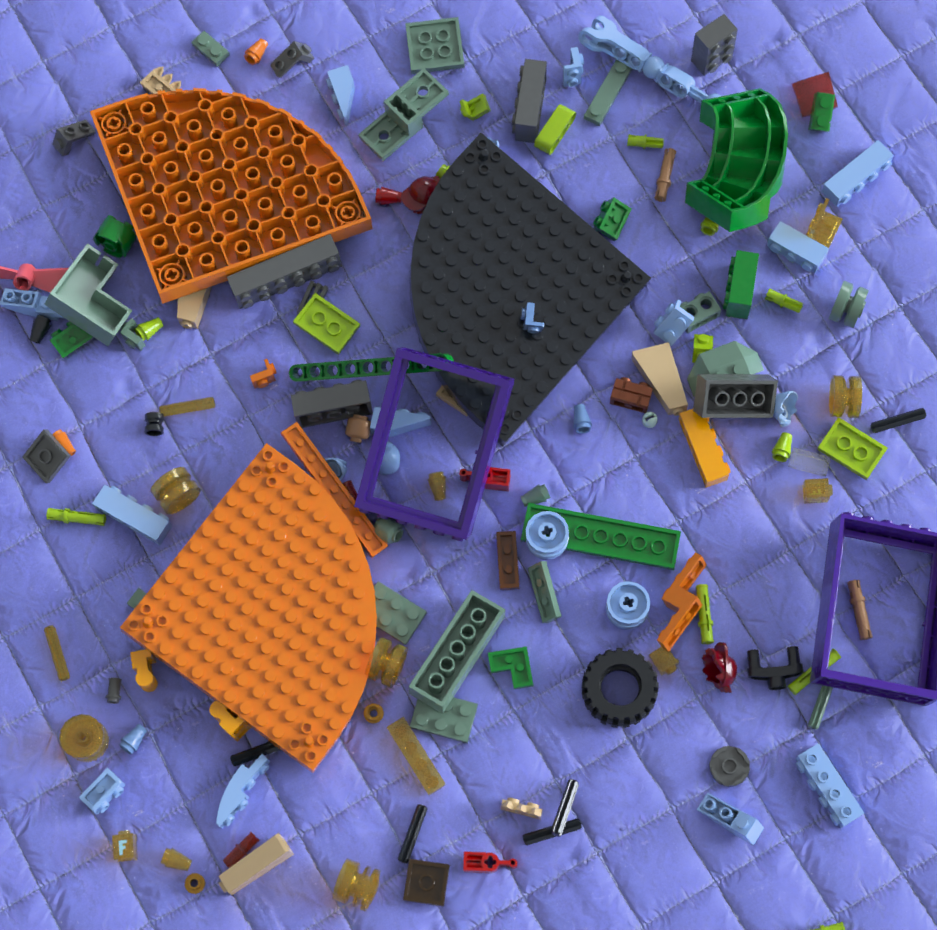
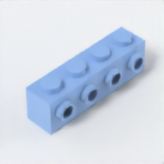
M819 744L797 756L795 764L801 773H805L808 778L807 783L813 791H817L820 796L818 798L819 802L824 808H828L831 813L830 818L836 826L839 825L840 828H843L864 814Z

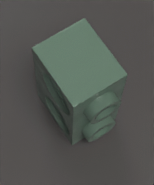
M710 291L705 294L700 293L694 300L680 304L682 309L693 314L695 317L691 325L685 330L687 334L720 317L721 308ZM706 304V305H708L710 308H709V309H704V308L701 307V305Z

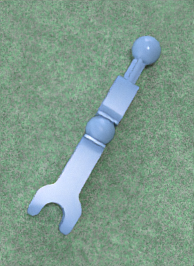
M597 16L592 21L591 28L586 27L579 33L580 43L588 49L596 52H605L628 67L638 70V72L643 70L647 78L656 79V83H659L662 88L677 97L683 98L689 95L701 103L702 100L721 96L716 93L707 95L696 88L695 81L690 75L675 66H670L669 63L664 65L661 58L652 56V53H649L646 48L620 33L614 22L604 16ZM585 34L591 37L592 40L587 39Z

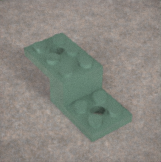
M423 68L384 101L385 112L359 133L358 136L384 161L423 128L422 117L446 98L449 92ZM422 89L428 91V93L423 96L418 94V92ZM384 133L389 135V137L386 140H381L379 138V136Z

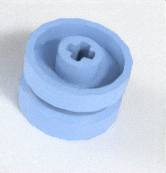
M551 511L540 512L528 521L526 545L532 554L546 560L554 559L566 550L569 540L568 525L565 519L558 513Z
M627 581L617 584L608 594L606 603L607 617L613 625L621 629L630 630L639 627L648 616L650 607L649 594L644 587L635 582Z

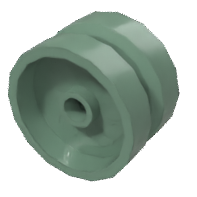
M843 281L829 319L839 322L843 312L847 313L844 325L854 328L866 304L865 299L869 290L859 287L854 297L850 296L853 284Z

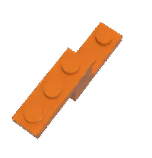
M696 552L692 558L688 559L686 566L676 575L674 582L665 590L661 598L667 608L676 612L671 617L666 628L660 632L657 639L662 649L667 652L670 651L703 606L696 595L688 592L707 565L702 555Z

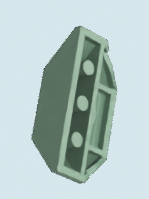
M733 341L699 354L687 381L694 397L698 374H755L764 369L757 352Z

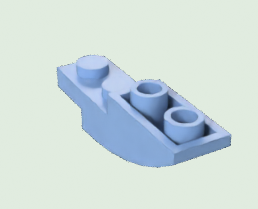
M4 289L0 301V306L33 317L40 315L50 320L58 321L59 318H64L44 305L48 296H41L36 291Z
M263 754L259 756L249 769L242 764L230 780L221 799L216 824L221 828L224 826L228 827L235 819L234 815L237 811H242L247 806L249 797L244 793L245 790L249 791L255 785V779L259 774L263 775L269 769L268 764L270 761Z

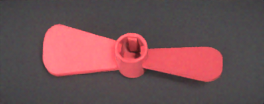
M27 263L20 265L18 270L0 266V279H13V284L18 290L27 291L31 286L51 293L68 268L36 269L33 265Z

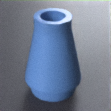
M575 405L573 428L576 430V433H587L591 430L592 423L585 405Z
M137 724L133 730L121 739L119 746L125 752L132 755L133 752L137 751L147 730L142 725Z

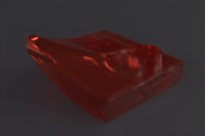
M829 72L792 84L801 117L811 115L814 93L835 94ZM836 97L834 100L833 109L838 108Z

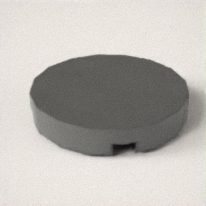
M724 746L712 755L709 763L710 773L713 779L723 786H737L747 778L750 762L747 755L740 748Z

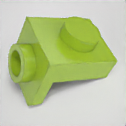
M480 94L468 102L463 99L460 100L462 115L472 121L491 111L484 94Z
M694 334L693 363H695L699 354L713 349V336Z

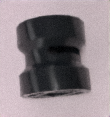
M159 412L146 413L145 422H147V425L145 426L144 433L150 436L162 435L164 433V427L162 426L164 415Z

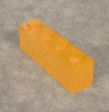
M693 409L679 413V423L705 487L727 481L730 468L728 463L723 461V451L721 446L716 444V433L713 428L710 429L708 424L709 418L700 417Z

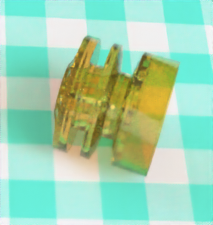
M347 858L337 878L332 899L346 904L352 896L354 897L352 906L357 908L362 900L360 910L366 912L377 893L380 870L374 869L371 876H369L371 867L367 866L363 873H359L360 863Z

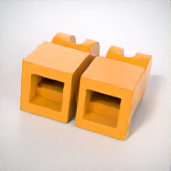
M147 649L130 652L132 668L137 673L135 677L137 684L145 692H153L158 686V681L152 671V664L156 663V657Z
M214 701L210 705V714L237 742L251 729L241 717L238 716L235 719L234 715L218 701Z

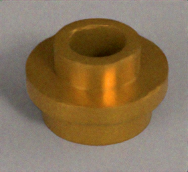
M376 703L369 704L364 709V717L369 723H378L384 716L382 707ZM372 711L378 712L376 717L370 716Z
M198 873L190 874L185 880V888L191 894H198L205 887V879ZM193 880L198 881V885L196 887H192L191 882Z

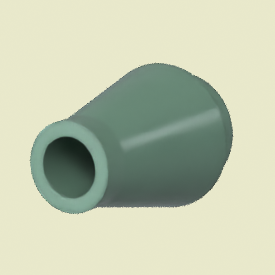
M538 484L529 492L520 496L525 507L528 506V503L538 504L547 502V499L551 498L545 484Z

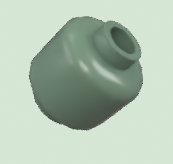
M378 518L374 524L376 535L388 544L398 542L404 532L402 524L397 523L394 518Z

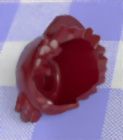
M421 176L415 179L401 193V200L405 207L412 210L413 213L423 214L429 197L440 181L439 176Z
M719 642L715 645L714 649L708 648V650H705V654L702 657L705 667L702 671L708 676L706 681L712 682L721 692L732 693L730 685L736 679L737 665L735 660L728 656L726 643Z

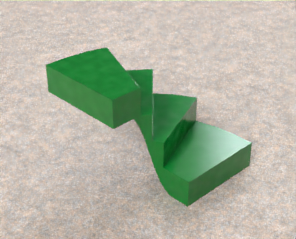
M761 88L702 100L699 121L714 130L712 152L703 178L687 182L685 203L728 232L759 224L768 219L770 198L779 191L783 182L788 127L787 118L781 103L772 94Z

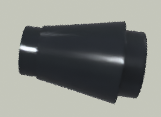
M37 315L36 319L34 318L29 340L40 344L51 327V320Z

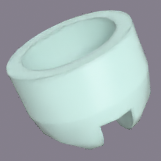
M646 412L642 417L643 425L647 428L656 426L657 415L654 412ZM653 416V418L649 419V420L646 422L645 419H647V418Z

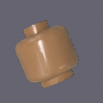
M353 414V417L347 420L345 434L351 437L350 441L361 443L362 439L366 440L369 438L371 421L366 416Z

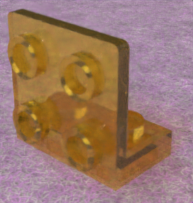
M826 198L824 204H819L816 215L810 222L806 236L830 248L843 219L826 212L830 200Z

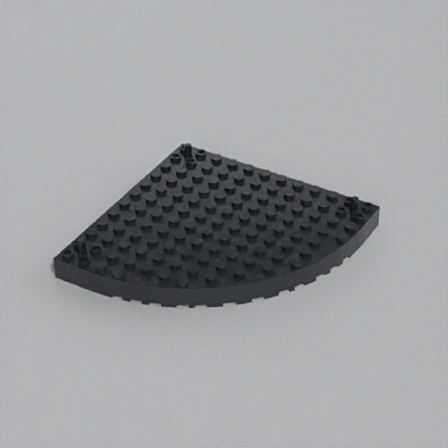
M482 133L453 162L429 197L415 236L409 271L412 316L424 353L449 354L453 357L454 362L515 379L497 441L502 447L651 279L650 276ZM527 302L535 303L533 322L544 323V328L539 333H529L528 330H523L524 320H521V310L525 308ZM448 371L435 372L437 379L446 389L449 396L484 430L496 385Z

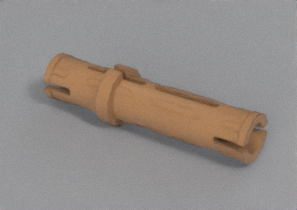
M666 148L664 151L660 176L656 181L657 190L654 199L662 202V199L663 202L666 201L667 191L671 185L670 177L676 155V150L672 148Z
M860 580L847 582L851 597L849 601L854 609L860 640L871 639L873 636L869 626L864 603L866 599L861 591Z

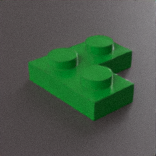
M527 646L488 653L491 674L511 670L514 690L533 686Z

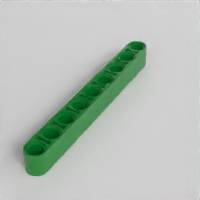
M430 354L440 358L444 357L447 360L454 361L453 357L449 354ZM394 357L296 364L290 367L289 377L293 381H315L390 375L391 369L388 371L386 364L389 361L392 368ZM409 360V368L406 374L445 370L431 366L423 368L422 364ZM370 363H372L373 365L372 372L368 370V365ZM352 364L355 366L354 373L350 370ZM334 366H336L338 369L336 375L333 373ZM317 367L320 369L319 376L315 373ZM299 369L302 370V376H301V377H299V375H298V370H299Z

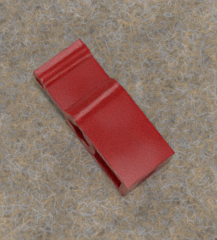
M490 467L484 489L509 492L511 469ZM461 469L459 473L460 480L463 482L470 480L472 471Z
M464 852L463 871L467 873H494L499 869V866L510 867L511 869L517 868V860L510 859L509 861L499 860L496 854L488 852ZM489 858H493V862H496V864L492 865V868H488V864H485V862L489 861Z

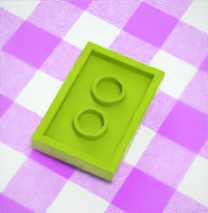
M316 293L293 320L294 325L338 355L360 328L359 322Z
M839 417L817 448L818 451L865 480L868 479L888 449Z

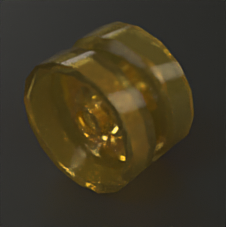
M832 375L829 389L830 417H842L845 410L847 417L859 418L862 405L861 376H849L846 382L844 376Z
M178 467L161 476L153 484L150 492L157 501H161L160 505L166 514H174L196 500L201 489L194 480H191V475L185 467Z
M381 637L367 664L365 674L368 675V679L376 681L381 676V684L392 688L403 669L408 648L397 644L392 649L391 640Z
M80 714L71 717L64 723L60 731L61 747L68 755L80 762L97 760L108 748L109 736L107 729L101 722L90 715Z

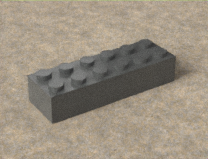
M331 234L227 276V280L239 308H249L260 300L266 301L272 295L277 293L283 294L289 288L302 286L308 280L319 279L328 272L333 273L342 267L338 249Z

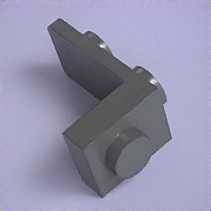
M293 41L270 66L277 77L282 78L299 60L310 63L314 57L307 44Z
M87 120L79 121L58 128L52 144L62 156L69 154L73 141L92 136L96 131Z

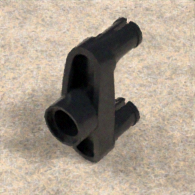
M798 646L787 647L789 665L768 668L761 667L759 650H748V678L768 681L769 690L785 689L787 678L798 676L804 672L803 664L800 663Z

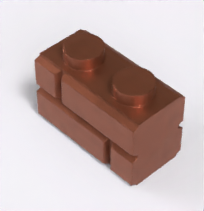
M626 377L616 378L610 397V404L646 413L653 388L645 382L637 384L631 382V379Z

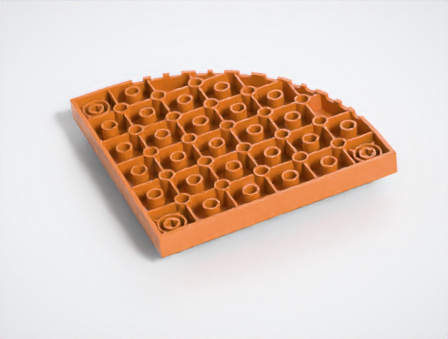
M193 88V90L176 89V91L168 92L162 90L150 95L145 93L90 111L162 304L228 281L227 276L331 234L335 243L373 229L371 216L359 188L340 156L322 139L319 133L306 126L304 121L294 118L292 114L282 108L278 109L271 106L270 103L264 100L251 99L241 93H225L219 89L217 91H207L205 88Z
M266 443L120 626V629L137 644L147 649L152 655L214 701L224 705L233 715L241 717L249 727L307 770L314 773L350 722L365 689L376 642L377 613L375 591L370 568L361 543L349 520L335 500L309 474Z

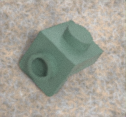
M130 319L129 322L122 326L120 333L129 347L132 349L136 347L141 351L146 345L143 339L134 333L137 324L135 320Z

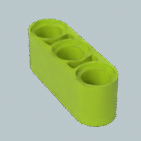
M559 104L537 136L534 147L551 155L573 123L576 112Z

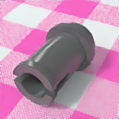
M109 678L108 695L105 697L108 703L117 704L121 700L120 685L122 679Z

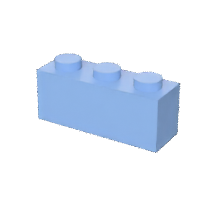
M781 221L769 237L767 243L771 251L784 255L790 262H796L806 271L814 273L820 267L829 250L828 247Z

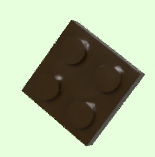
M409 859L403 901L444 907L450 865Z

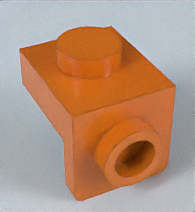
M268 359L264 360L267 367L266 370L250 375L254 388H264L269 383L276 381L274 374H277L273 363L269 364Z

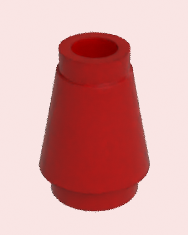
M385 187L376 188L375 203H380V205L401 203L402 192Z

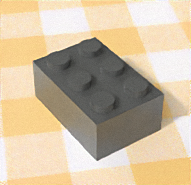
M725 14L695 33L691 61L704 76L709 72H715L721 64L728 63L733 57L738 29Z

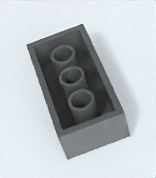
M525 59L524 66H520V82L518 81L517 85L518 96L515 98V114L512 117V134H515V141L534 143L539 132L547 79V61Z
M698 374L693 411L702 418H773L778 380L769 374Z
M354 380L350 384L345 385L338 383L329 388L318 387L314 391H298L291 395L294 417L301 428L346 420L353 417V414L361 416L373 414L366 380Z

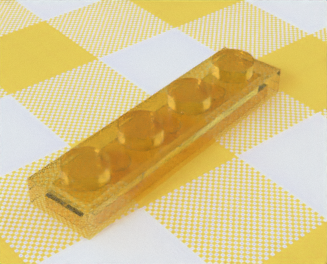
M402 717L387 726L388 731L427 794L430 796L446 786L405 718Z

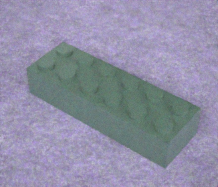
M471 590L409 685V694L443 714L505 618V609Z

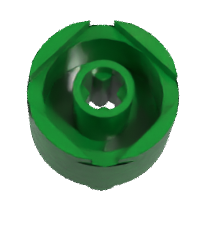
M108 215L94 235L93 241L97 246L101 244L104 247L103 251L107 254L121 258L122 256L126 257L137 237L133 231L134 227L130 223H122L115 217Z

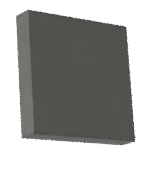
M44 429L22 457L45 483H50L71 455L47 429Z

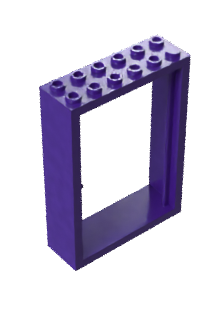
M406 347L397 348L354 507L359 508V511L362 513H377L379 518H394L399 524L407 525V523H411L420 530L431 529L436 535L444 536V534H448L457 541L467 540L472 535L515 379ZM409 360L496 385L479 448L475 451L477 455L458 522L373 497Z
M850 512L841 513L830 523L810 683L928 706L937 701L936 532H931L932 530L929 528H912V525L909 524L896 525L889 520L877 521L870 516L857 517ZM845 537L932 554L925 622H922L924 632L917 687L828 670Z

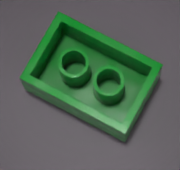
M736 250L735 257L731 256L723 309L726 310L725 316L748 320L752 305L759 253Z

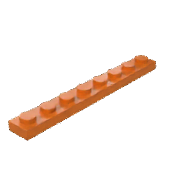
M298 422L282 431V437L312 478L335 500L347 517L360 543L370 557L373 558L387 548L388 545L376 535L375 527L367 516L360 512L359 508L354 507L356 501Z

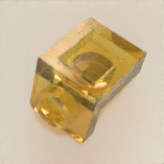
M660 647L649 654V658L661 675L665 673L670 675L678 669L676 666H678L679 660L675 659L671 651L667 652Z

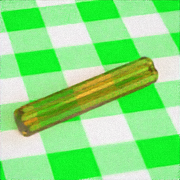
M208 397L162 405L159 407V412L164 416L210 409L215 407V399Z
M53 625L44 628L58 679L60 681L68 680L70 675L56 629Z

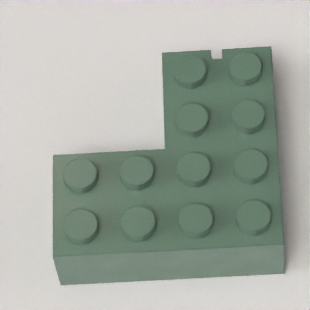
M86 244L51 291L44 305L106 346H109L132 310L102 291L119 264L104 255L99 265L96 266L95 264L101 252Z

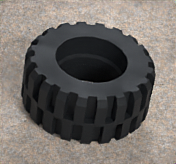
M616 648V651L609 649L602 655L598 654L595 660L588 664L587 670L583 675L582 698L585 701L587 710H590L591 715L595 719L601 720L600 723L604 725L606 723L611 724V727L615 728L618 726L625 728L629 727L630 724L634 723L636 725L640 723L641 719H645L649 715L658 696L659 682H657L656 671L652 669L653 665L649 661L646 662L643 655L640 653L637 655L631 649H628V651H623V648ZM625 671L635 677L638 682L639 692L632 703L619 706L608 702L604 698L601 691V683L608 673Z

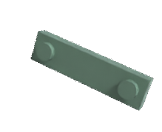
M616 59L584 114L585 120L598 126L601 125L630 75L632 68Z

